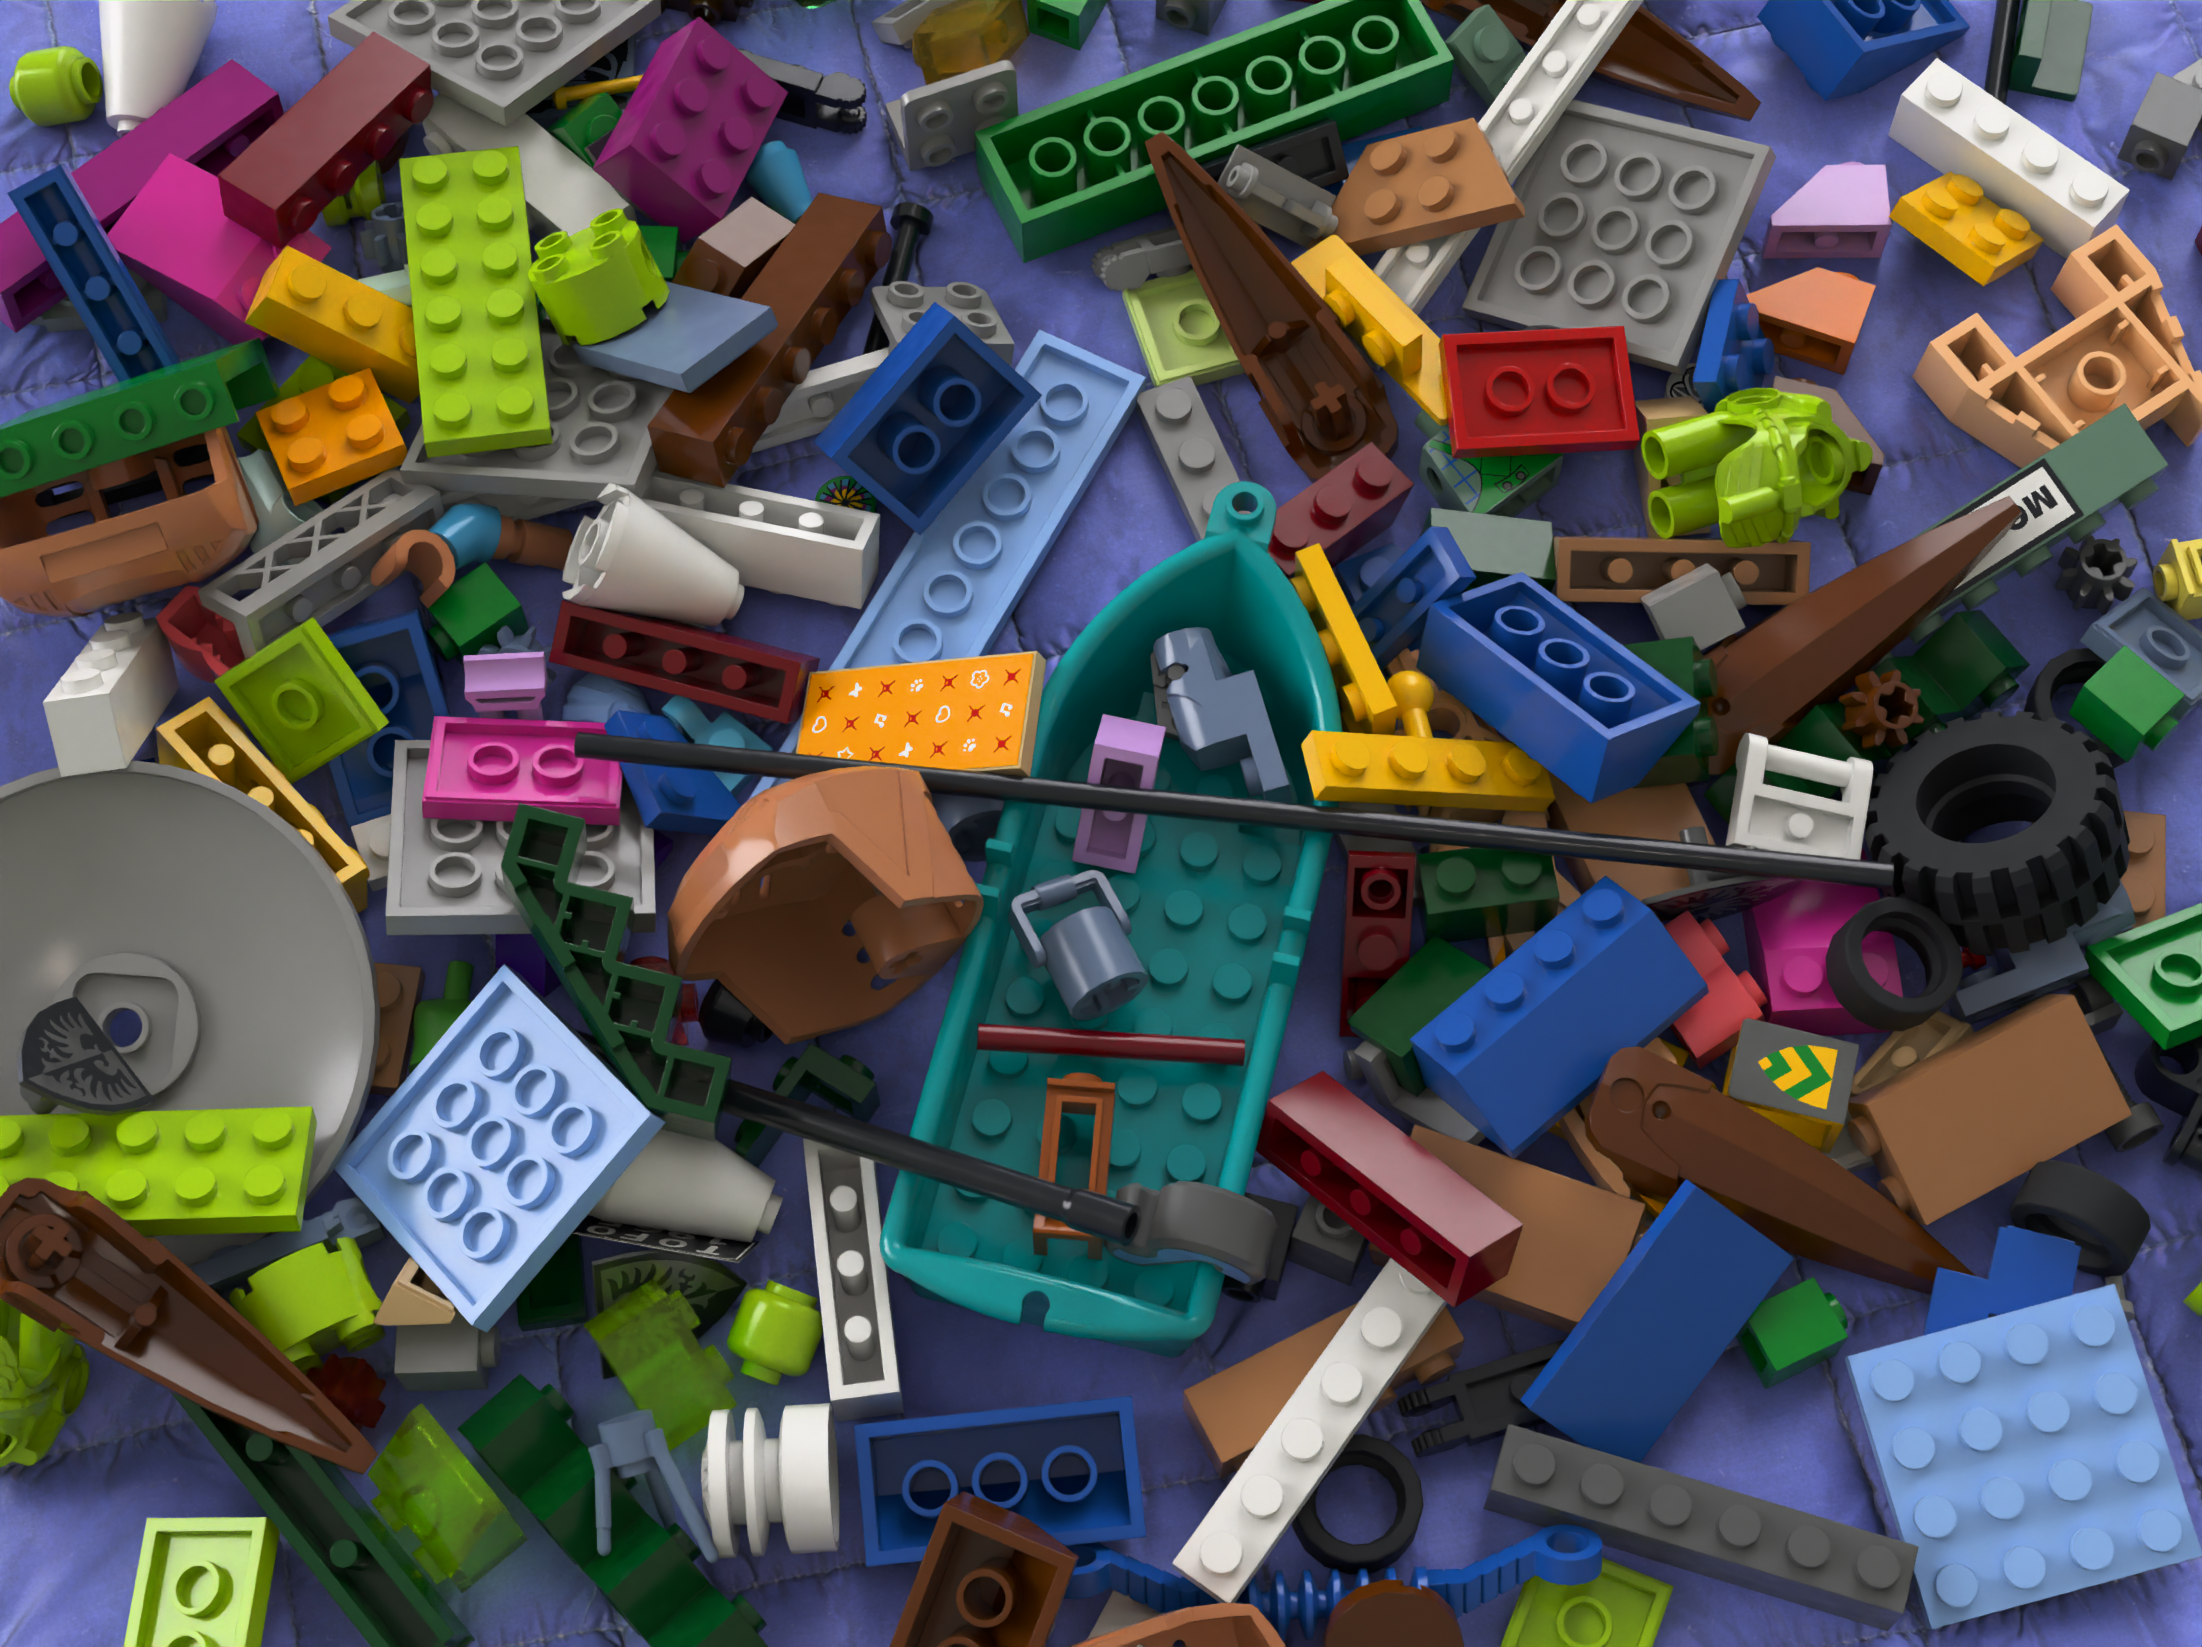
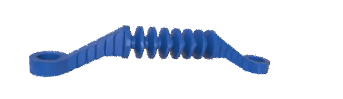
M1560 1524L1548 1526L1513 1546L1512 1544L1497 1554L1493 1553L1462 1570H1426V1566H1415L1409 1586L1421 1590V1585L1436 1591L1454 1609L1458 1619L1463 1616V1613L1471 1612L1481 1606V1603L1485 1604L1498 1597V1593L1504 1594L1516 1587V1584L1520 1585L1534 1577V1575L1559 1585H1579L1595 1580L1602 1570L1603 1541L1597 1533L1578 1525ZM1099 1542L1065 1546L1076 1554L1079 1559L1063 1599L1078 1600L1091 1598L1111 1588L1124 1596L1129 1595V1598L1143 1605L1147 1603L1149 1608L1159 1613L1220 1603L1185 1577L1179 1578L1148 1563L1144 1564L1129 1555L1127 1557L1111 1548L1105 1547ZM1394 1567L1386 1568L1383 1580H1399ZM1358 1568L1353 1589L1346 1590L1339 1570L1330 1569L1325 1590H1317L1311 1570L1308 1569L1302 1570L1297 1591H1290L1283 1571L1275 1570L1269 1592L1261 1591L1255 1574L1235 1603L1252 1604L1258 1608L1264 1617L1270 1620L1271 1625L1277 1631L1282 1641L1286 1639L1291 1619H1298L1305 1640H1313L1318 1620L1326 1618L1329 1624L1328 1617L1335 1605L1356 1588L1370 1584L1371 1580L1366 1568Z

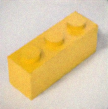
M287 245L265 271L244 322L350 375L370 367L379 389L410 404L420 395L412 308Z

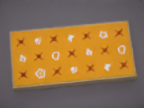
M1038 651L809 672L795 754L1030 777L1046 660Z

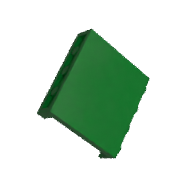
M260 337L31 410L1 424L0 498L240 421L236 410L274 399L281 395Z

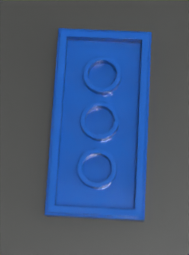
M1686 1179L1520 1400L1532 1412L1582 1446L1640 1463L1794 1257Z

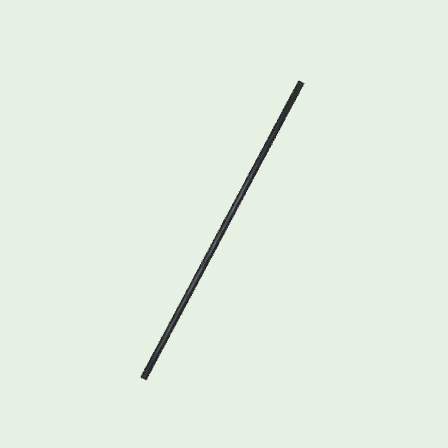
M584 732L577 733L574 744L575 757L583 759L783 779H796L805 775L837 768L860 766L896 767L919 771L932 794L1891 889L1894 877V863Z

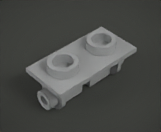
M1239 144L1236 145L1217 183L1253 221L1305 248H1308L1312 238L1317 239L1320 236L1327 238L1335 232L1338 225V217L1332 214L1331 206L1337 197L1336 195Z

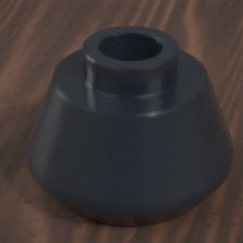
M718 979L713 982L703 999L698 1014V1022L706 1039L712 1042L749 1047L756 1041L760 1043L766 1042L774 1034Z

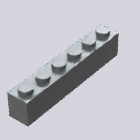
M1508 1424L1503 1437L1483 1508L1545 1528L1560 1524L1585 1527L1599 1535L1603 1541L1602 1545L1886 1631L1904 1614L1919 1546L1512 1424Z

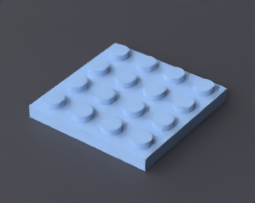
M504 964L345 1150L334 1170L472 1326L488 1333L666 1122L662 1117L645 1107L622 1077L520 973Z
M2115 1284L1844 1358L1900 1541L1919 1546L1912 1580L1927 1629H1936L2202 1556V1550Z

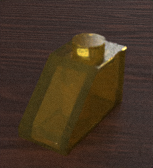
M957 0L934 9L913 33L912 41L913 57L917 66L922 68L926 85L1003 60L1009 61L1030 35L1022 1Z

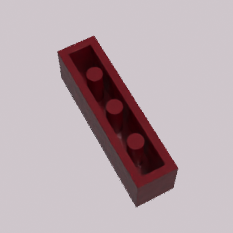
M373 31L218 174L224 215L280 250L298 233L302 234L308 231L323 209L337 196L341 197L348 193L357 177L375 160H381L387 156L395 141L413 124L421 123L428 116L434 105L430 64Z
M562 600L549 662L789 724L797 722L803 712L809 672H816L818 670L820 658L674 620L581 606L569 600Z
M1321 1071L1268 1100L1256 1151L1453 1308L1508 1275L1524 1224L1326 1072Z

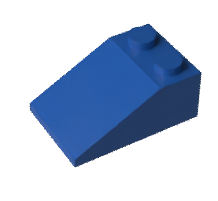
M1769 0L1757 16L1770 32L1774 44L1787 53L1804 74L1808 86L1814 92L1821 95L1825 101L1867 90L1962 37L1970 28L1949 0Z
M419 607L326 634L389 721L379 732L328 762L349 831L352 826L391 814L395 740H431L434 716L451 717Z

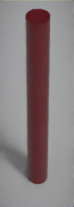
M978 1023L976 1049L985 1051L1243 1066L1245 1059L1244 1039Z

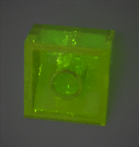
M420 1403L410 1411L367 1474L381 1491L370 1502L395 1533L408 1525L421 1541L422 1545L414 1550L412 1554L437 1586L449 1577L463 1594L524 1544L528 1538L506 1506L425 1406Z

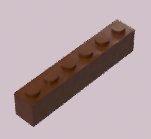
M824 193L817 194L741 298V300L770 306L779 326L693 392L687 393L674 389L647 427L659 472L725 488L739 466H743L749 460L754 445L768 425H772L777 420L781 407L796 385L804 382L811 364L823 347L833 341L838 326L852 306L859 304L865 288L879 268H883L887 264L891 255L892 239L886 230L882 206Z

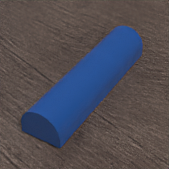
M65 163L7 193L119 382L181 362Z

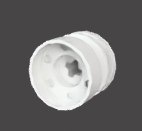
M831 1403L785 1406L780 1422L779 1438L769 1439L766 1437L764 1422L758 1408H747L745 1412L743 1440H736L735 1425L730 1409L712 1410L709 1419L708 1439L705 1450L702 1452L701 1482L704 1515L711 1528L713 1543L719 1552V1559L737 1557L740 1525H747L749 1544L753 1556L765 1555L771 1523H783L786 1541L792 1554L838 1551L840 1534L839 1473L835 1423Z

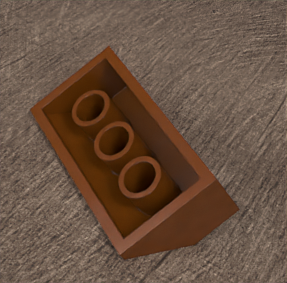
M963 1491L943 1504L890 1647H1045L1079 1557L1028 1518Z

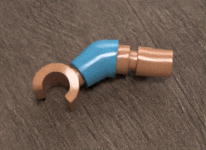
M477 503L454 505L428 531L411 530L404 533L373 566L370 580L374 586L388 585L405 569L420 579L423 585V592L419 599L429 608L453 583L455 571L471 562L485 563L491 558L503 560L507 557L509 562L531 567L537 564L564 570L568 552L573 541L572 533L568 529L528 520L517 519L513 521L512 517L500 515L497 507Z

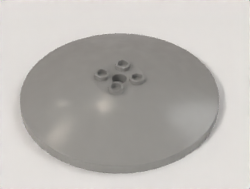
M131 761L128 767L124 769L61 777L59 767L30 774L0 786V1116L38 1115L31 1110L28 1102L20 1094L17 1053L22 1033L37 1013L56 1002L76 996L155 1100L153 1104L133 1112L312 1106L317 1127L305 1200L306 1205L331 1175L350 1144L366 1106L374 1079L379 1048L380 1003L375 966L370 945L357 910L339 878L310 842L296 828L269 807L235 787L204 774L175 766ZM133 1010L138 1014L142 1022L141 1035L132 1045L120 1047L113 1041L110 1035L111 1022L120 1012ZM58 1105L50 1114L82 1112ZM273 1232L153 1237L192 1270L191 1266L208 1260L215 1251L230 1245L244 1246L272 1235Z

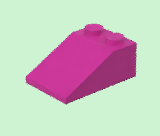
M169 153L108 232L107 236L124 265L230 343L236 345L260 337L262 342L268 334L244 321L265 271L286 246L280 250L226 217L223 212L218 177ZM309 230L302 234L298 233L287 244L319 262L323 261L332 248Z
M1864 849L1861 851L1860 860H1867ZM1803 881L1792 890L1768 902L1742 911L1751 976L1768 1001L1767 1004L1760 1008L1765 1022L1822 1036L1890 1032L1875 1029L1856 1020L1838 1002L1827 980L1825 958L1832 936L1865 904L1880 899L1877 888ZM1879 931L1870 932L1861 942L1862 958L1870 976L1883 989L1903 997L1896 947L1892 934Z

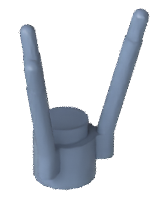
M652 1409L627 1413L600 1423L597 1427L602 1443L588 1448L595 1471V1515L598 1553L601 1556H606L611 1551L610 1468L612 1467L617 1468L619 1478H628L644 1473L665 1530L674 1522L678 1524L659 1471L660 1468L705 1559L710 1563H715L719 1559V1552L668 1450L662 1427H656Z

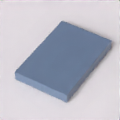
M666 282L670 290L666 302L658 310L653 300L644 306L642 310L647 318L646 320L626 332L592 345L580 346L577 341L573 344V348L582 364L691 393L773 332L779 324L770 306Z

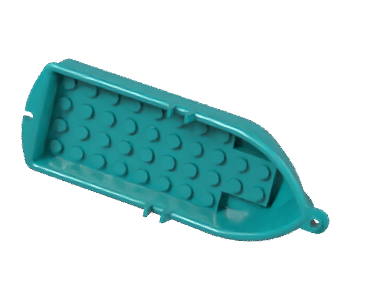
M1247 481L1235 482L1223 488L1213 502L1204 539L1171 555L1142 574L1116 595L1074 640L1055 667L1042 691L1030 777L1087 782L1093 747L1103 714L1157 725L1150 658L1151 653L1154 652L1153 645L1157 639L1168 633L1184 628L1201 627L1212 631L1215 644L1232 675L1254 670L1289 781L1292 803L1339 808V801H1320L1314 799L1301 748L1302 742L1311 730L1343 732L1339 700L1327 656L1310 615L1288 578L1268 553L1276 522L1277 508L1272 494L1266 488ZM1244 510V511H1249V512H1251V513H1250V514H1240V513H1238V512ZM1164 737L1154 789L1263 800L1262 794L1254 797L1249 796L1240 762L1202 771L1181 748L1179 740ZM1005 801L994 839L987 838L985 845L987 866L982 883H975L984 901L982 913L972 933L965 939L909 1136L1038 1177L1047 1078L1063 1079V1076L1070 1073H1088L1100 1077L1103 1082L1115 1083V1114L1107 1196L1115 1198L1117 1190L1130 1183H1140L1147 1188L1161 1191L1162 1187L1178 1181L1199 1182L1224 1188L1245 1196L1333 834L1148 815L1136 873L1133 874L1072 861L1082 808ZM1088 870H1098L1106 876L1130 920L1132 931L1126 936L1148 974V983L1134 999L1119 1009L1091 1020H1076L1070 1015L1045 966L1035 968L1031 964L1009 923L1008 912L1013 899L1018 895L1029 892L1034 885L1065 874L1074 876ZM1091 890L1077 895V898L1043 911L1036 910L1025 915L1040 940L1045 932L1067 916L1101 905ZM978 1023L1244 1039L1245 1059L1243 1066L985 1051L976 1049ZM1062 1113L1055 1183L1073 1189L1083 1188L1089 1190L1095 1115ZM899 1169L880 1235V1253L887 1266L903 1275L905 1281L910 1284L913 1292L919 1297L971 1309L986 1316L1019 1326L1021 1322L1043 1327V1332L1099 1340L1171 1358L1184 1354L1192 1346L1194 1340L1209 1329L1214 1320L1225 1274L1217 1271L1212 1264L1197 1261L1140 1266L1112 1256L1104 1246V1240L1102 1260L1088 1259V1241L1049 1238L1047 1256L1034 1255L1033 1224L1035 1213Z

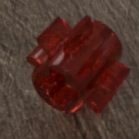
M333 1353L330 1354L322 1369L315 1367L309 1369L306 1377L359 1431H361L363 1425L375 1428L386 1408V1405L378 1399L387 1383L384 1379H378L375 1370L365 1359L355 1357L339 1358Z

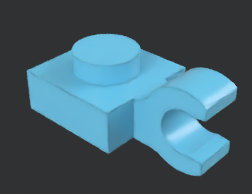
M675 695L661 709L662 713L668 717L672 724H679L683 731V737L688 743L772 751L771 746L726 711L711 723L689 698ZM714 772L734 797L755 777L753 775Z

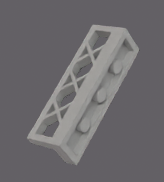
M394 468L384 471L200 588L198 594L202 606L234 623L245 659L312 617L315 618L322 628L386 586L372 585L370 577L373 566L404 533L411 530L428 531L441 518L445 511L440 491L425 484L404 483L400 471ZM392 493L402 496L395 502L376 504ZM356 526L347 533L328 535L337 528ZM308 557L299 564L280 566L292 558ZM404 569L396 578L407 572V570ZM260 588L241 601L231 597L240 590Z

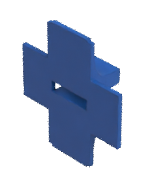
M2006 1225V1228L1999 1227L1986 1279L1937 1267L1923 1336L2071 1296L2081 1246L2075 1245V1241Z

